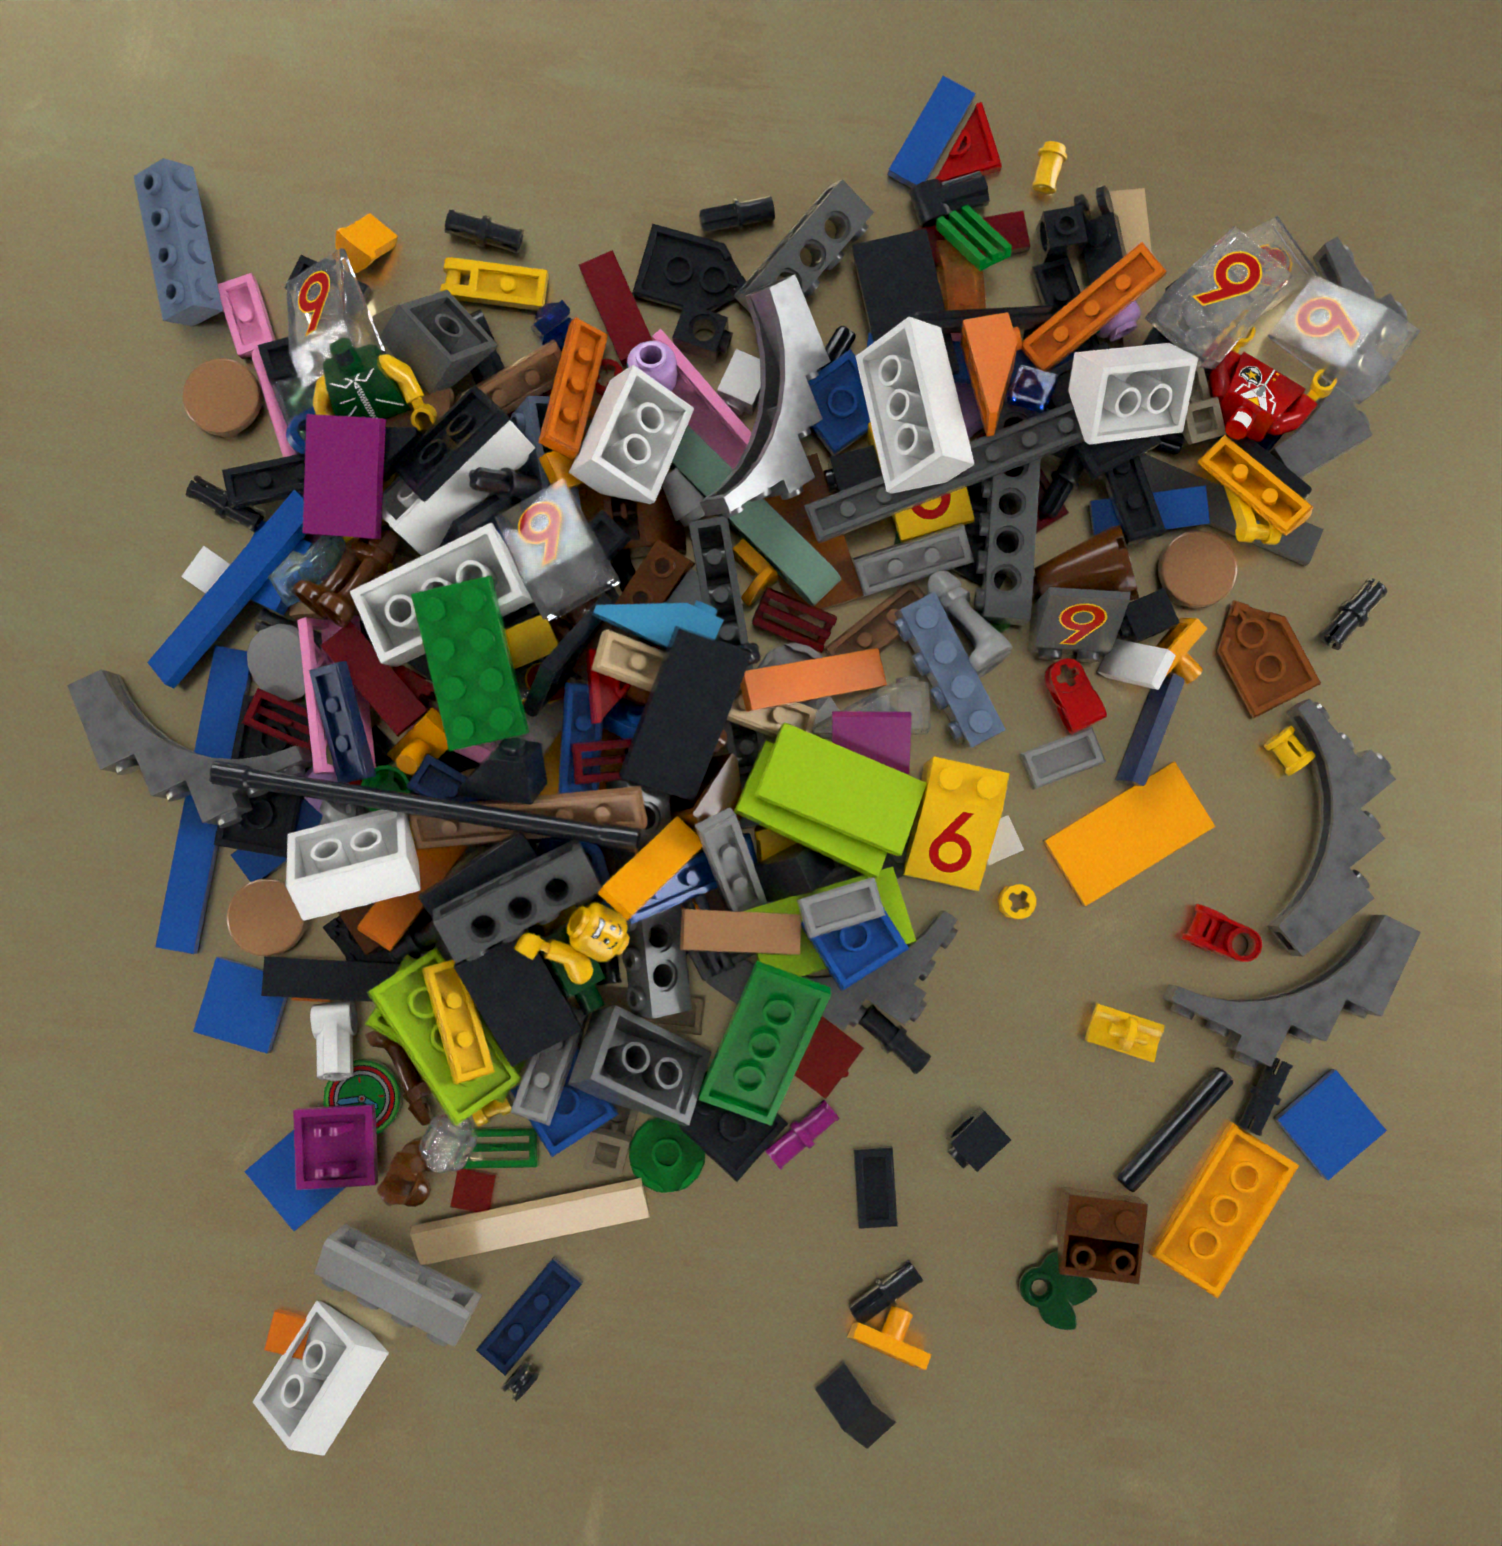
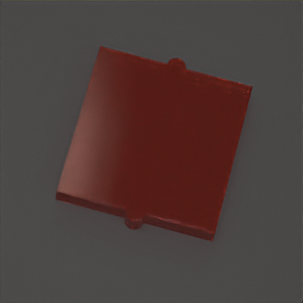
M821 1016L795 1076L826 1099L841 1078L848 1077V1069L864 1047Z

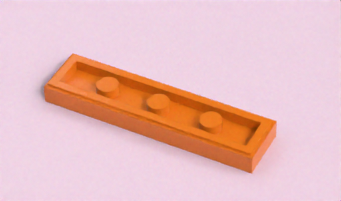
M1141 242L1023 340L1021 350L1042 375L1049 372L1163 278L1167 271L1144 243Z
M577 317L569 323L538 443L572 460L580 451L608 334Z
M879 648L747 670L740 687L746 712L881 688L886 686L887 683Z
M457 845L416 849L420 869L421 890L376 902L359 923L358 930L391 952L424 908L418 895L448 876L470 846Z

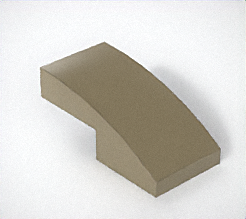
M1202 362L1197 363L1184 430L1182 432L1189 445L1227 435L1218 397H1210Z
M614 1104L619 1114L592 1131L583 1168L621 1178L638 1111Z

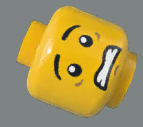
M598 902L577 908L567 925V934L570 935L571 946L576 951L598 962H605L615 955L622 954L629 942L626 919L618 912Z

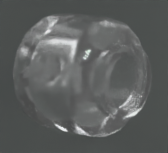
M446 1114L437 1115L430 1121L419 1144L420 1154L428 1168L437 1173H445L446 1171H459L466 1165L478 1138L473 1128L474 1125L469 1118L457 1126H453Z

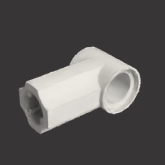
M354 1001L312 1005L310 1020L312 1033L316 1039L317 1078L320 1080L341 1081L352 1077L353 1035H356L358 1026Z

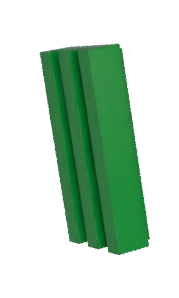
M968 204L961 207V214L954 210L949 213L948 220L943 216L936 219V230L979 271L1011 257L1012 245ZM957 227L968 237V240L956 229ZM978 247H979L988 257H985V256L978 250Z
M533 1126L470 1127L459 1129L460 1169L528 1168L539 1166L538 1134ZM529 1136V1142L468 1143V1137ZM529 1151V1158L468 1159V1152Z

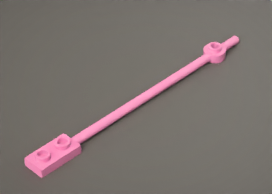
M252 273L218 284L220 299L237 355L241 359L252 357L283 457L297 455L298 452L289 445L286 438V429L289 423L277 385L270 384L258 348L260 344L274 341L275 337L257 279ZM307 534L309 541L320 548L315 557L321 578L328 577L334 570V566L323 535Z

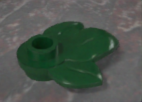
M1058 1250L1047 1255L1040 1267H1032L1025 1271L1019 1282V1291L1022 1298L1029 1305L1038 1307L1045 1323L1061 1330L1076 1329L1077 1320L1072 1306L1088 1300L1098 1291L1095 1284L1089 1278L1059 1273ZM1043 1280L1045 1283L1044 1289L1038 1293L1033 1292V1282Z

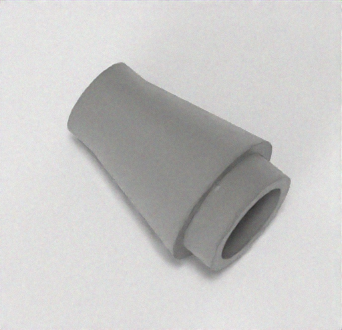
M678 468L666 474L662 484L675 521L680 520L685 528L689 525V522L696 521L705 515L700 501L705 497L681 474Z

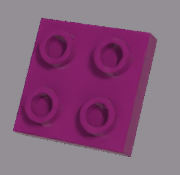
M375 1104L297 1108L293 1110L296 1190L373 1186L378 1184Z

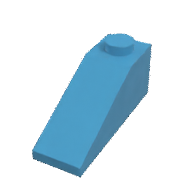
M697 600L694 606L689 603L596 605L592 614L594 617L667 650L675 626L715 639L724 621L715 616L718 611L717 609Z

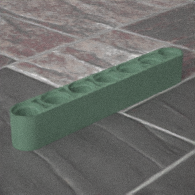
M687 425L669 468L671 470L678 468L681 474L706 498L720 487L733 469ZM763 498L754 502L747 501L744 503L746 508L744 511L727 518L729 527L741 539L744 538L803 600L814 607L842 580L840 575Z

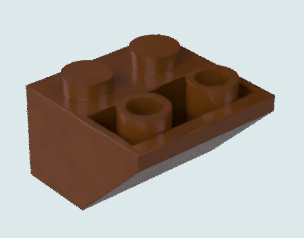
M662 486L655 502L652 504L602 494L604 511L632 538L613 559H619L624 556H647L657 539L665 542L678 552L687 551L684 526L680 520L675 521Z
M1061 1187L1057 1218L1059 1273L1062 1275L1139 1284L1148 1204L1136 1196Z

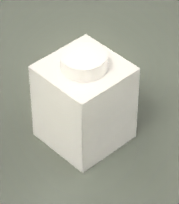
M736 349L717 389V393L735 414L742 415L745 412L752 415L760 395V359Z

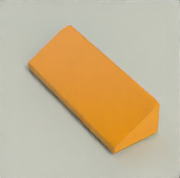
M1226 435L1198 460V464L1285 536L1311 516L1312 505Z

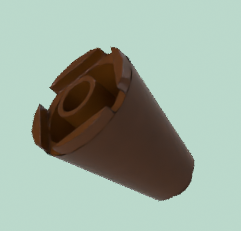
M1121 526L1110 527L1035 567L1036 576H1033L1032 592L1034 599L1040 598L1049 587L1130 592V601L1138 599L1137 584L1128 549L1124 545V535Z

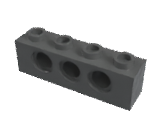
M843 179L830 184L734 297L750 312L745 298L746 295L776 281L779 275L785 278L796 274L804 297L807 298L819 286L820 281L817 278L826 268L828 270L834 268L844 257L845 254L841 250L850 240L855 242L865 233L869 227L865 222L874 212ZM827 219L832 221L836 228V234L833 239L825 232L824 227ZM803 247L808 249L812 255V262L809 267L805 266L800 259V252Z
M571 840L433 909V923L455 963L464 959L472 961L483 956L488 951V947L500 941L508 943L519 938L525 932L524 929L538 922L543 925L555 920L560 916V911L574 904L576 906H583L597 897V893L602 886L580 841ZM554 878L566 881L564 888L557 892L549 891L545 886ZM516 897H525L530 900L528 906L521 910L512 909L508 904ZM480 915H487L493 919V922L485 928H479L472 924V921Z

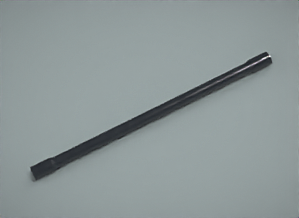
M214 761L209 774L211 784L240 789H259L598 844L604 848L635 853L638 852L641 841L640 828L609 823L583 822L259 770L247 765Z

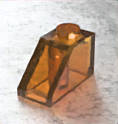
M948 240L936 241L939 285L945 310L986 308L983 270L979 271Z

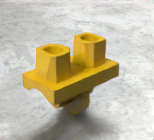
M1096 1003L1085 1041L1154 1063L1165 1025Z

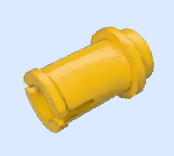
M1047 141L1038 150L1040 161L1035 181L1032 185L1035 191L1043 194H1054L1056 192L1062 163L1066 162L1068 157L1065 152L1066 147L1063 144Z

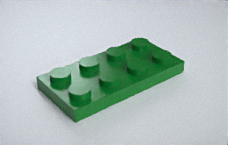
M492 576L412 593L411 597L449 751L530 733Z
M756 961L701 1086L698 1100L772 1126L831 997V987Z

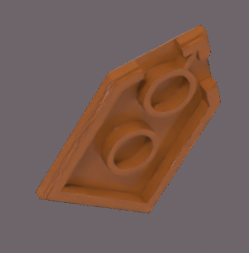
M1236 600L1232 601L1217 652L1253 719L1322 684L1286 616L1265 612Z

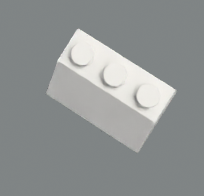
M1170 343L1075 352L1068 391L1084 441L1090 445L1183 432L1198 357Z
M635 365L630 366L609 381L583 439L579 454L575 457L569 473L600 494L647 504L654 503L694 408Z
M378 810L288 834L286 887L303 921L421 890L419 861L407 813Z
M317 1300L305 1318L306 1322L285 1354L277 1362L253 1400V1403L289 1450L324 1456L389 1352L368 1329L324 1302ZM310 1328L303 1359L293 1358V1354Z

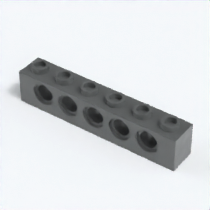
M1008 388L996 431L1004 429L1007 425H1014L1043 414L1045 391ZM1041 458L1019 466L1020 475L1017 477H1009L1001 473L982 481L981 498H987L986 513L981 512L979 519V536H985L984 551L978 550L976 573L982 574V589L976 588L974 610L980 612V615L989 623L1026 625L1031 620ZM1003 499L1013 501L1017 506V513L1014 515L1004 514L999 508V501ZM999 537L1010 538L1014 542L1015 551L1012 553L1002 552L997 547L996 539ZM998 574L1007 575L1012 580V590H999L994 584V576Z
M627 780L607 781L606 789L641 786L648 824L645 829H641L639 852L672 821L669 793ZM612 849L615 862L614 875L637 853ZM681 904L636 923L627 924L629 942L622 954V960L627 972V1002L631 1013L639 1017L654 1019L692 1010L686 950H680ZM651 930V939L649 941L648 935ZM655 969V978L653 980V971Z

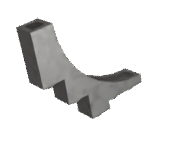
M1338 236L1325 243L1313 256V259L1326 283L1329 298L1340 303L1360 336L1350 347L1340 329L1337 328L1334 331L1335 341L1331 369L1324 386H1330L1333 380L1337 378L1333 391L1329 396L1319 398L1316 408L1292 436L1269 452L1301 479L1357 447L1373 435L1370 431L1368 418L1362 411L1357 410L1354 404L1377 392L1392 380L1388 375L1389 370L1386 362L1382 357L1376 355L1374 350L1396 338L1410 326L1405 308L1400 302L1395 301L1391 293L1379 300L1376 299L1372 283L1361 275L1355 265L1352 251L1349 247L1342 244Z
M796 274L771 282L745 296L755 326L760 354L761 388L757 417L749 443L737 466L720 487L700 501L706 516L722 514L724 518L732 517L746 509L744 503L749 500L754 502L764 497L768 498L781 495L782 500L792 498L804 491L802 485L815 478L800 439L811 434L809 427L823 420L807 381L819 376L817 369L829 363L830 359Z
M101 669L67 685L100 770L125 775L140 768L150 795L165 798L168 801L180 800L191 794L202 823L219 825L220 828L232 826L242 820V814L253 810L249 798L269 792L252 788L240 789L211 784L209 774L214 761L247 765L254 769L297 776L305 775V769L313 765L311 751L300 746H293L267 756L245 759L211 758L197 754L172 741L155 727L134 703L121 676Z
M1311 699L1297 703L1287 711V714L1303 736L1308 750L1316 754L1313 762L1321 793V825L1316 852L1304 881L1288 905L1267 925L1291 956L1300 957L1305 956L1374 899L1368 891L1370 884L1359 871L1351 870L1350 867L1385 839L1379 831L1381 826L1377 819L1368 811H1362L1361 808L1396 780L1390 772L1391 766L1380 753H1374L1370 749L1355 754L1353 742L1344 733L1335 730L1328 721L1330 716L1326 709L1318 702L1313 703Z
M940 911L922 934L915 938L916 942L907 945L908 950L843 991L839 989L831 975L801 977L831 987V997L822 1016L843 1031L848 1024L854 1028L867 1009L862 1005L865 999L875 1004L903 1025L909 1019L915 1022L927 1005L923 1001L927 993L914 985L918 978L924 981L936 964L931 958L940 946L946 949L958 932L953 927L958 919L946 911ZM745 959L736 964V967L728 971L724 970L721 974L707 979L706 983L738 1004L755 964Z
M1372 914L1358 939L1335 964L1313 980L1287 992L1259 999L1224 1000L1206 997L1179 986L1168 985L1163 999L1173 1003L1171 1011L1192 1020L1195 1014L1208 1020L1205 1027L1224 1037H1227L1229 1032H1232L1225 1046L1236 1051L1234 1059L1255 1069L1258 1063L1271 1067L1289 1027L1291 1029L1288 1034L1311 1044L1313 1038L1327 1042L1342 1007L1345 1011L1363 1019H1366L1367 1014L1382 1017L1421 932L1387 915Z

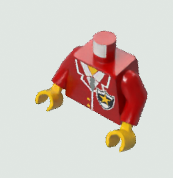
M1238 321L1227 334L1229 346L1228 348H1223L1209 377L1213 398L1218 397L1223 420L1226 423L1225 432L1233 439L1240 440L1247 436L1256 442H1261L1268 434L1276 436L1296 430L1318 405L1316 403L1317 399L1325 398L1331 394L1337 383V378L1333 380L1330 386H1320L1318 380L1325 371V369H1321L1315 373L1310 383V391L1307 395L1304 394L1306 388L1244 351L1241 355L1238 354L1240 348L1246 346L1253 339L1256 332L1253 326L1246 338L1239 337L1237 327L1241 321Z

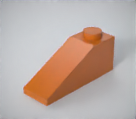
M1008 312L965 319L962 322L960 345L987 437L995 435L1014 369L1016 351L1021 350L1022 346L1020 330L1018 327L1012 326Z

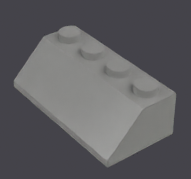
M347 1224L341 1226L326 1239L314 1274L323 1278L322 1283L328 1288L342 1292L344 1289L358 1296L357 1301L361 1305L373 1310L381 1308L393 1314L391 1316L393 1321L407 1328H412L413 1325L427 1332L426 1337L441 1346L450 1344L455 1347L482 1297V1294L426 1265L420 1266L419 1262Z

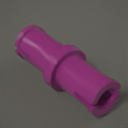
M823 1100L820 1105L798 1123L796 1120L790 1124L791 1129L769 1149L767 1148L765 1152L781 1170L785 1164L805 1147L809 1149L815 1145L813 1141L840 1118L827 1102Z

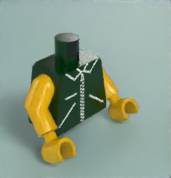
M339 338L331 343L329 351L332 357L325 359L323 362L324 375L316 381L313 397V407L316 415L387 419L410 411L411 403L414 408L411 415V423L419 431L423 429L422 421L418 417L419 412L428 414L432 424L435 423L437 419L436 409L432 405L423 402L422 398L425 395L409 365L389 354H383L373 344L355 349L349 338Z
M567 926L544 939L531 933L522 934L514 949L531 960L535 958L540 950L565 997L570 998L574 996L584 1015L605 1005L595 986V983L605 978L596 960L576 951L571 946L570 935L567 934Z

